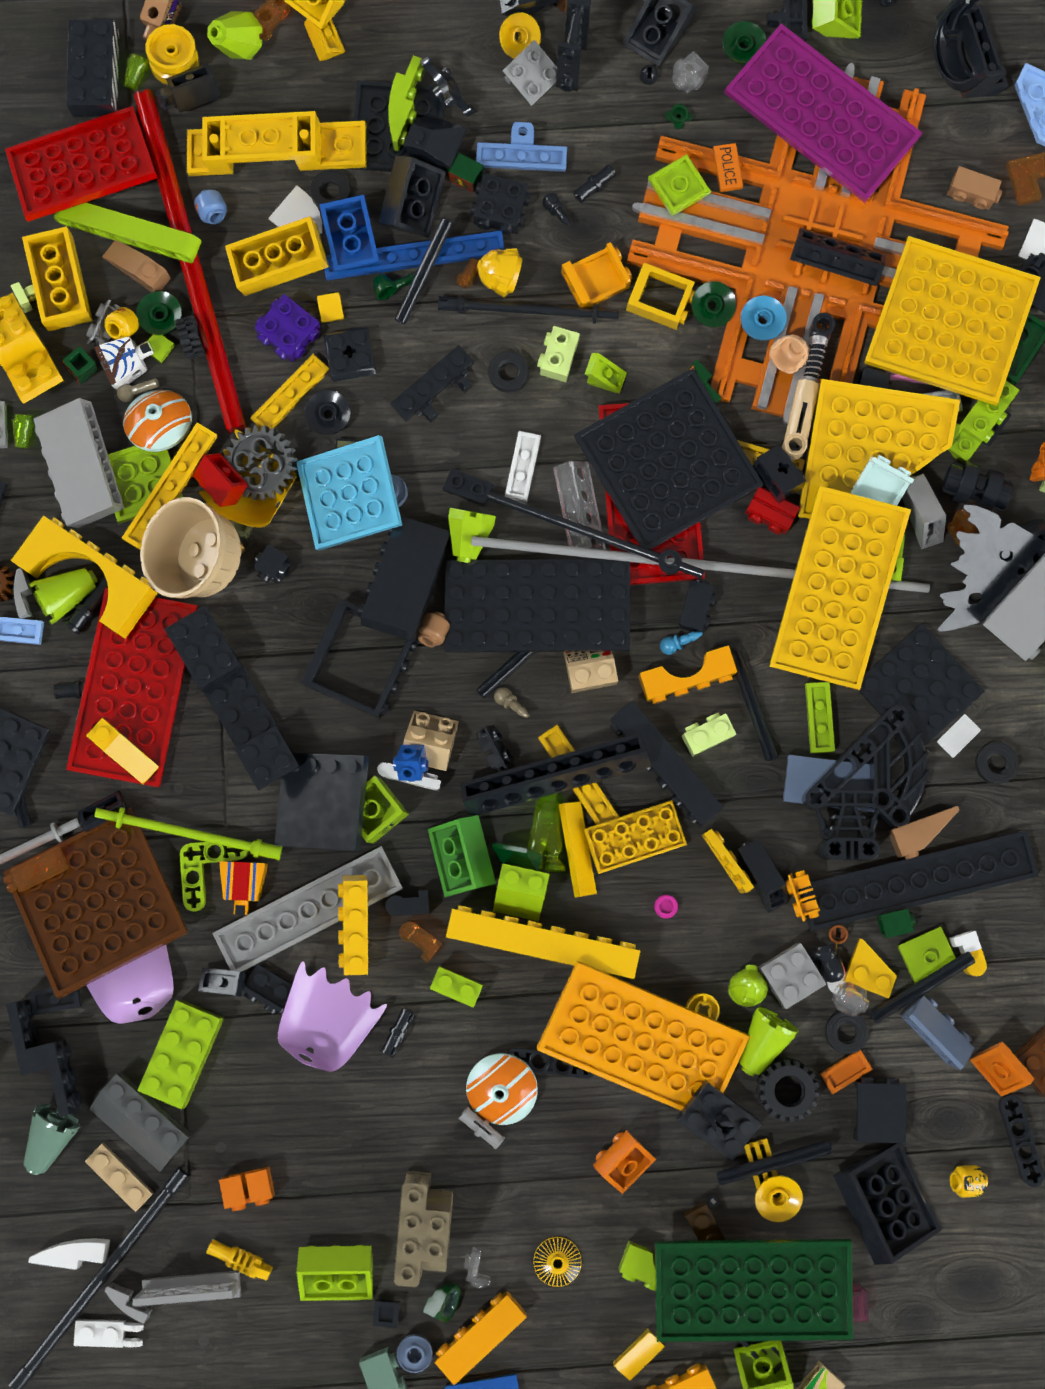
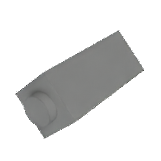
M922 474L911 477L914 481L908 486L902 499L905 507L911 509L909 518L921 549L943 542L946 514L926 477Z

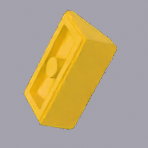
M306 19L304 25L319 61L328 60L345 52L332 19L322 29L309 19Z
M647 1328L613 1364L617 1370L631 1381L665 1346L661 1342H657L656 1336Z

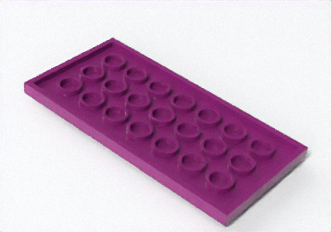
M783 24L779 25L724 91V94L864 203H866L922 135L921 131Z

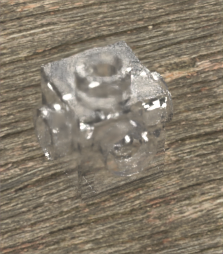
M693 51L685 59H679L673 66V83L678 89H683L687 94L692 89L697 90L704 83L709 66Z

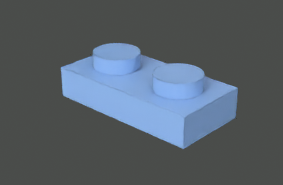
M0 617V641L41 645L44 622Z

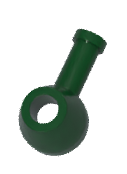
M410 273L408 276L392 281L385 274L377 275L373 279L374 293L377 299L386 300L392 297L397 292V289L410 285L414 276Z

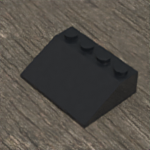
M894 1143L848 1165L833 1175L874 1265L893 1264L942 1231L901 1143Z

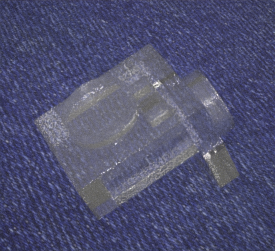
M472 1247L471 1254L466 1253L464 1268L468 1269L466 1281L471 1282V1286L484 1288L485 1285L490 1286L491 1276L477 1274L482 1249Z

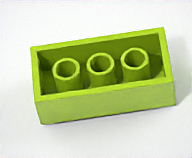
M182 999L176 1000L137 1091L179 1109L187 1107L224 1017Z

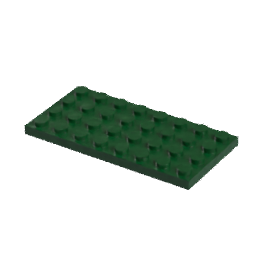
M851 1239L655 1241L657 1342L853 1340Z

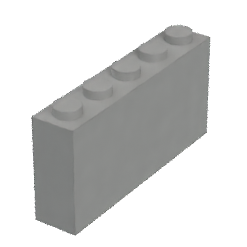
M78 398L34 418L35 433L40 439L41 452L46 459L49 468L48 475L53 481L55 497L60 504L62 510L61 517L66 526L81 528L124 509L92 402Z
M1045 554L981 623L1025 661L1028 658L1033 660L1041 651L1039 646L1045 641Z

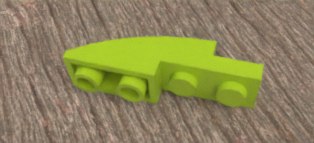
M414 55L405 75L396 72L390 93L389 125L393 147L396 151H399L401 144L404 145L408 135L407 129L409 124L412 125L417 115L413 102L417 90L415 86L417 81L421 82L425 68L422 67L420 62L422 58Z

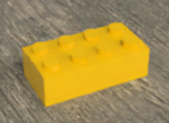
M310 216L225 246L236 287L244 296L329 267L318 225Z
M67 226L22 237L41 322L48 332L93 321L74 238Z

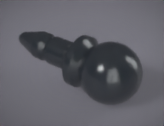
M554 193L546 194L542 200L543 207L552 216H557L563 224L569 226V217L564 212V205L560 202L559 197Z

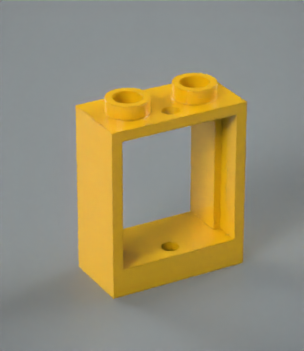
M644 263L627 303L626 311L677 330L679 323L684 324L688 311L685 308L687 303L691 304L695 292L693 290L695 282ZM649 277L685 290L676 315L639 302Z

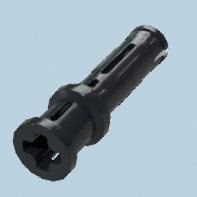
M105 576L84 602L75 606L76 610L71 616L62 622L77 635L81 633L80 629L85 623L93 619V612L103 601L105 588H108Z

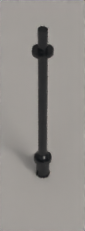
M459 295V298L441 296L438 298V311H458V314H463L467 310L587 317L592 318L593 324H596V318H619V310L597 309V303H594L593 309L468 301L461 295Z

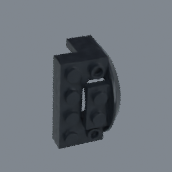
M952 0L936 16L938 22L933 38L935 63L946 84L952 89L960 91L962 98L995 96L1008 87L1005 78L1007 73L1005 67L1001 65L982 5H975L979 0ZM948 34L958 35L956 37H945V35ZM962 41L971 64L972 72L968 68L963 56Z

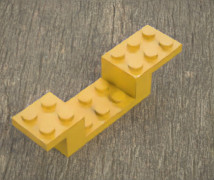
M315 111L203 117L202 129L187 130V174L189 176L233 174V163L295 160L300 171L367 167L365 121L320 123Z

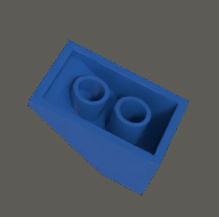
M364 195L320 204L335 272L379 262Z

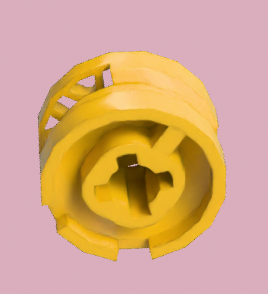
M705 993L692 995L687 1000L685 1006L716 1021L720 1014V1006L717 1000Z

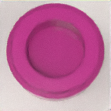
M662 895L656 899L654 910L661 918H671L677 913L678 903L674 897Z

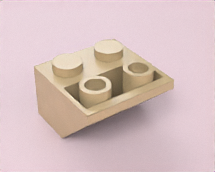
M413 711L403 745H424L429 767L446 771L459 721L430 715L425 712Z

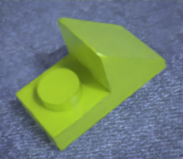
M599 353L591 354L585 375L588 376L587 383L589 385L614 393L621 392L627 372Z

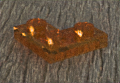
M1045 152L1008 161L1006 167L1018 206L1040 201L1042 195L1037 179L1045 178Z

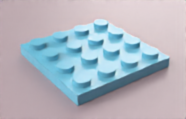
M378 435L296 462L316 550L320 551L402 526L382 436Z

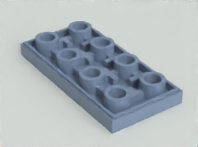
M788 755L783 802L802 804L804 792L836 760ZM842 761L826 777L825 784L829 789H834L851 772V762ZM865 764L840 790H870V765ZM820 790L817 794L810 795L812 798L810 803H818L816 799L824 792ZM879 793L876 795L875 798L877 804L879 800ZM857 807L858 811L874 813L871 807Z

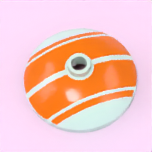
M164 389L152 390L138 396L129 405L124 415V430L128 439L136 447L151 452L164 451L176 446L186 437L192 424V413L186 400L176 392Z
M496 1053L481 1059L473 1067L468 1076L466 1091L472 1109L482 1119H487L490 1123L497 1125H509L522 1120L530 1113L537 1099L538 1085L532 1069L526 1062L511 1054ZM497 1090L503 1091L504 1096H503V1097L497 1096V1095H496V1091H497Z

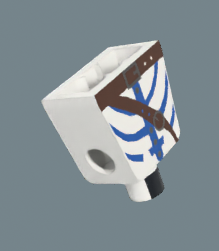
M130 337L94 347L111 386L116 390L124 384H130L144 374L148 369L143 359L154 354L148 341L137 346Z

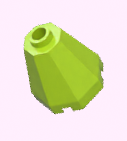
M231 11L211 22L208 26L207 37L215 47L228 57L251 60L262 47V40H259L260 33L262 34V26L252 12Z
M450 508L448 519L453 556H457V561L470 563L471 559H477L482 549L481 546H471L472 536L488 538L494 527L496 516Z

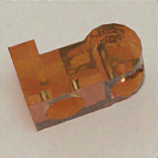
M266 0L253 13L262 26V34L260 33V36L266 41L272 36V31L291 11L292 7L284 0Z
M406 922L400 927V937L406 942H412L424 951L421 958L427 963L430 962L443 944L415 922Z

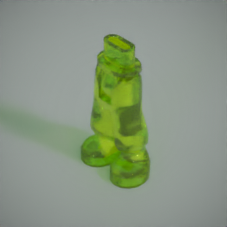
M558 793L536 800L537 805L534 810L528 849L541 853L542 856L543 852L546 851L545 871L563 873L566 872V866L559 860V854L562 852L560 802L557 801ZM542 859L538 871H541L543 869Z

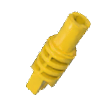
M214 1239L211 1241L206 1252L225 1261L227 1267H231L233 1270L244 1273L251 1278L258 1277L267 1280L273 1269L271 1265L262 1261L263 1258L240 1249L238 1246L231 1248Z

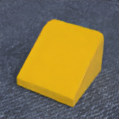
M339 293L317 296L322 323L344 319Z

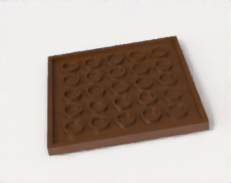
M131 807L125 812L127 815L136 816L134 809ZM109 820L87 832L83 831L3 872L55 997L58 999L189 933L142 827L122 824L118 829L116 828V822Z

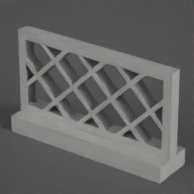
M230 1271L143 1279L142 1290L133 1298V1307L241 1297L240 1272Z

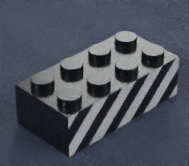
M113 19L68 20L66 105L73 117H101L118 110L119 31Z

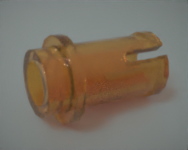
M470 258L463 271L457 274L456 283L460 287L467 289L473 285L472 281L478 273L477 260Z

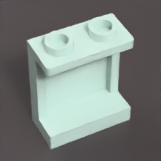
M878 455L877 458L870 457L850 494L897 506L914 479L909 477L911 472L900 466L898 469L889 465L891 463L890 460Z

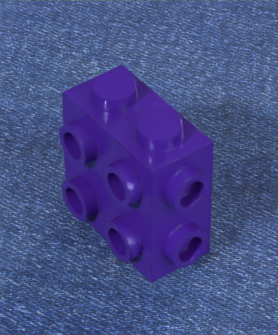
M285 294L281 298H276L272 302L269 312L266 315L260 316L255 324V330L258 335L256 338L265 346L271 345L275 349L274 353L282 360L287 358L290 362H293L296 358H301L306 351L305 347L310 341L314 342L321 333L319 321Z

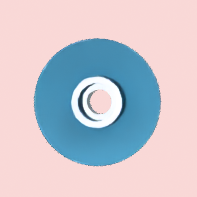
M770 296L752 298L745 304L741 312V324L744 331L750 337L760 341L772 340L779 336L784 330L787 321L783 305ZM764 318L767 323L761 324L758 319Z

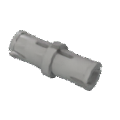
M469 1107L458 1118L474 1131L475 1136L482 1137L494 1149H497L505 1139L504 1136L489 1125L487 1119L483 1120Z

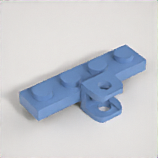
M515 122L511 130V144L477 142L476 162L482 164L483 168L566 172L567 147L534 145V128L532 123Z

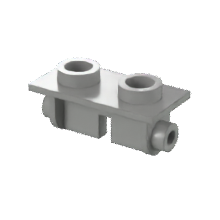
M110 299L105 304L100 303L95 315L98 316L96 324L91 323L86 333V336L89 337L88 344L95 341V346L108 343L111 338L105 329V319L107 315L120 306L113 304L112 307L109 306Z

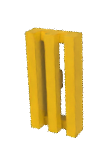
M767 1138L749 1142L744 1146L748 1163L754 1161L750 1150L752 1147L755 1148L758 1160L763 1159L759 1147L762 1144L766 1157L772 1156ZM776 1170L771 1171L772 1177L778 1176ZM767 1172L762 1174L764 1181L769 1178ZM758 1175L753 1176L756 1190L760 1186Z

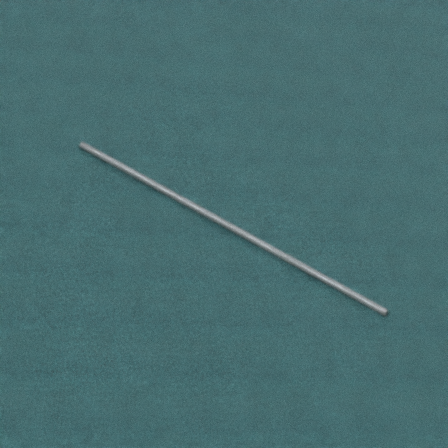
M472 536L471 546L659 565L658 562L629 552ZM668 558L666 560L667 564H672L674 562L673 558ZM681 558L682 562L704 570L793 579L795 574L793 569ZM891 580L889 589L928 593L930 584Z

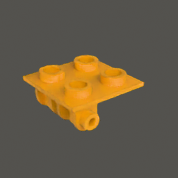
M804 870L796 872V878L793 877L792 873L789 874V879L785 883L789 895L794 894L796 902L793 904L797 918L802 917V920L805 921L807 919L806 915H809L810 919L818 917L820 909L816 899L802 903V901L814 898L815 895L804 898L800 897V894L812 891L813 888L798 891L799 889L811 886L809 875L805 874Z

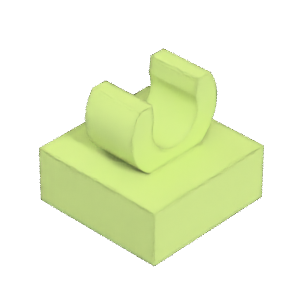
M19 282L11 285L24 313L33 310L30 305L31 301L36 300L33 285H29L22 289Z

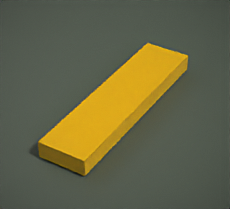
M313 353L250 419L257 426H260L261 429L263 425L269 426V431L271 428H275L330 372L329 367Z
M581 801L559 804L574 897L597 894L589 846L583 831L585 823Z

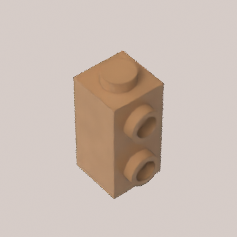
M959 166L952 178L947 195L956 201L971 203L978 209L989 210L993 203H998L1001 197L1002 190L999 188L1002 181Z

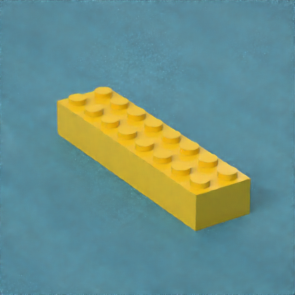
M458 905L457 910L452 909L446 934L447 938L573 966L579 961L605 973L635 978L640 950L635 949L636 944L620 941L619 946L613 945L612 939L597 936L595 941L588 939L589 934L574 931L573 935L565 934L566 929L551 926L550 930L541 929V923L528 921L527 925L518 923V918L505 916L504 920L495 918L496 913L481 911V915L473 914V908Z

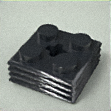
M367 327L325 334L323 336L330 376L333 382L376 374L371 339ZM348 351L353 352L352 358H348L346 355Z

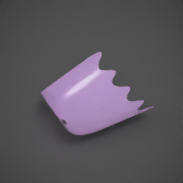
M166 945L86 985L97 1005L108 1019L118 1024L148 1019L158 1013L169 1002L173 995L174 985ZM135 998L141 999L140 1002L133 1004ZM147 1006L153 1008L152 1011H150L147 1014H138V1011L141 1008Z
M302 961L296 972L278 1029L279 1044L303 1064L330 1072L338 1070L354 1054L380 1019L387 1005L384 1004L379 1008L371 1009L370 991L355 997L350 991V984L347 978L338 983L331 984L326 979L325 968H321L312 976H308L305 970V963ZM311 1047L314 1053L308 1052L306 1049ZM299 1054L308 1056L312 1062L302 1059Z

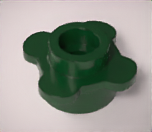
M677 103L671 111L666 112L665 118L674 124L675 129L679 130L682 129L683 124L691 121L692 114L688 112V109L683 104Z

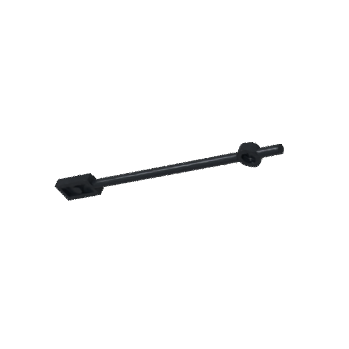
M451 468L443 486L444 492L486 507L488 500L658 562L661 571L665 574L673 575L682 571L701 579L704 575V569L682 562L680 554L675 550H666L661 554L495 493L492 491L494 488L493 483ZM668 558H673L674 562L672 564H667L666 560Z

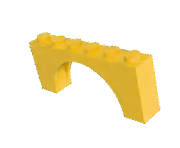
M43 515L11 561L36 579L50 566L67 559H86L98 564L108 584L107 606L99 621L126 639L158 593L151 588L146 578L141 577L140 580L134 577L136 572L126 565H123L121 568L116 564L118 560L107 552L103 556L98 552L100 548L90 541L85 544L81 541L82 536L72 529L67 532L63 529L65 525L54 517L52 520H49Z

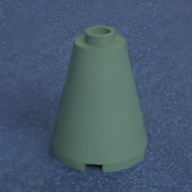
M39 1104L35 1107L23 1163L27 1172L39 1175L49 1169L79 1130L80 1124H77L79 1119L73 1113L59 1117L58 1107L56 1110L49 1109L50 1104Z

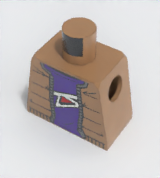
M145 0L140 15V20L146 26L142 38L147 41L148 36L156 28L174 24L183 6L180 1Z

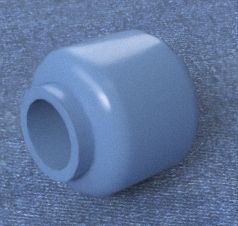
M203 190L195 198V209L203 222L217 224L226 216L227 206L218 191Z

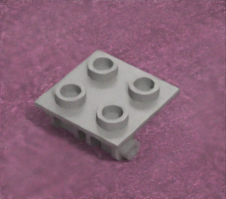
M535 40L503 70V73L506 75L504 77L506 82L509 84L512 82L531 106L556 83L557 67Z

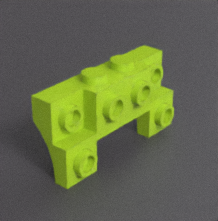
M1005 381L997 406L978 400L960 425L956 423L952 447L947 449L955 459L964 464L965 461L971 458L982 441L987 443L995 433L991 429L995 424L1000 426L1008 415L1004 411L1020 391L1018 388Z

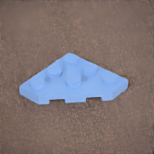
M1026 63L1015 83V89L1036 143L1045 146V71Z

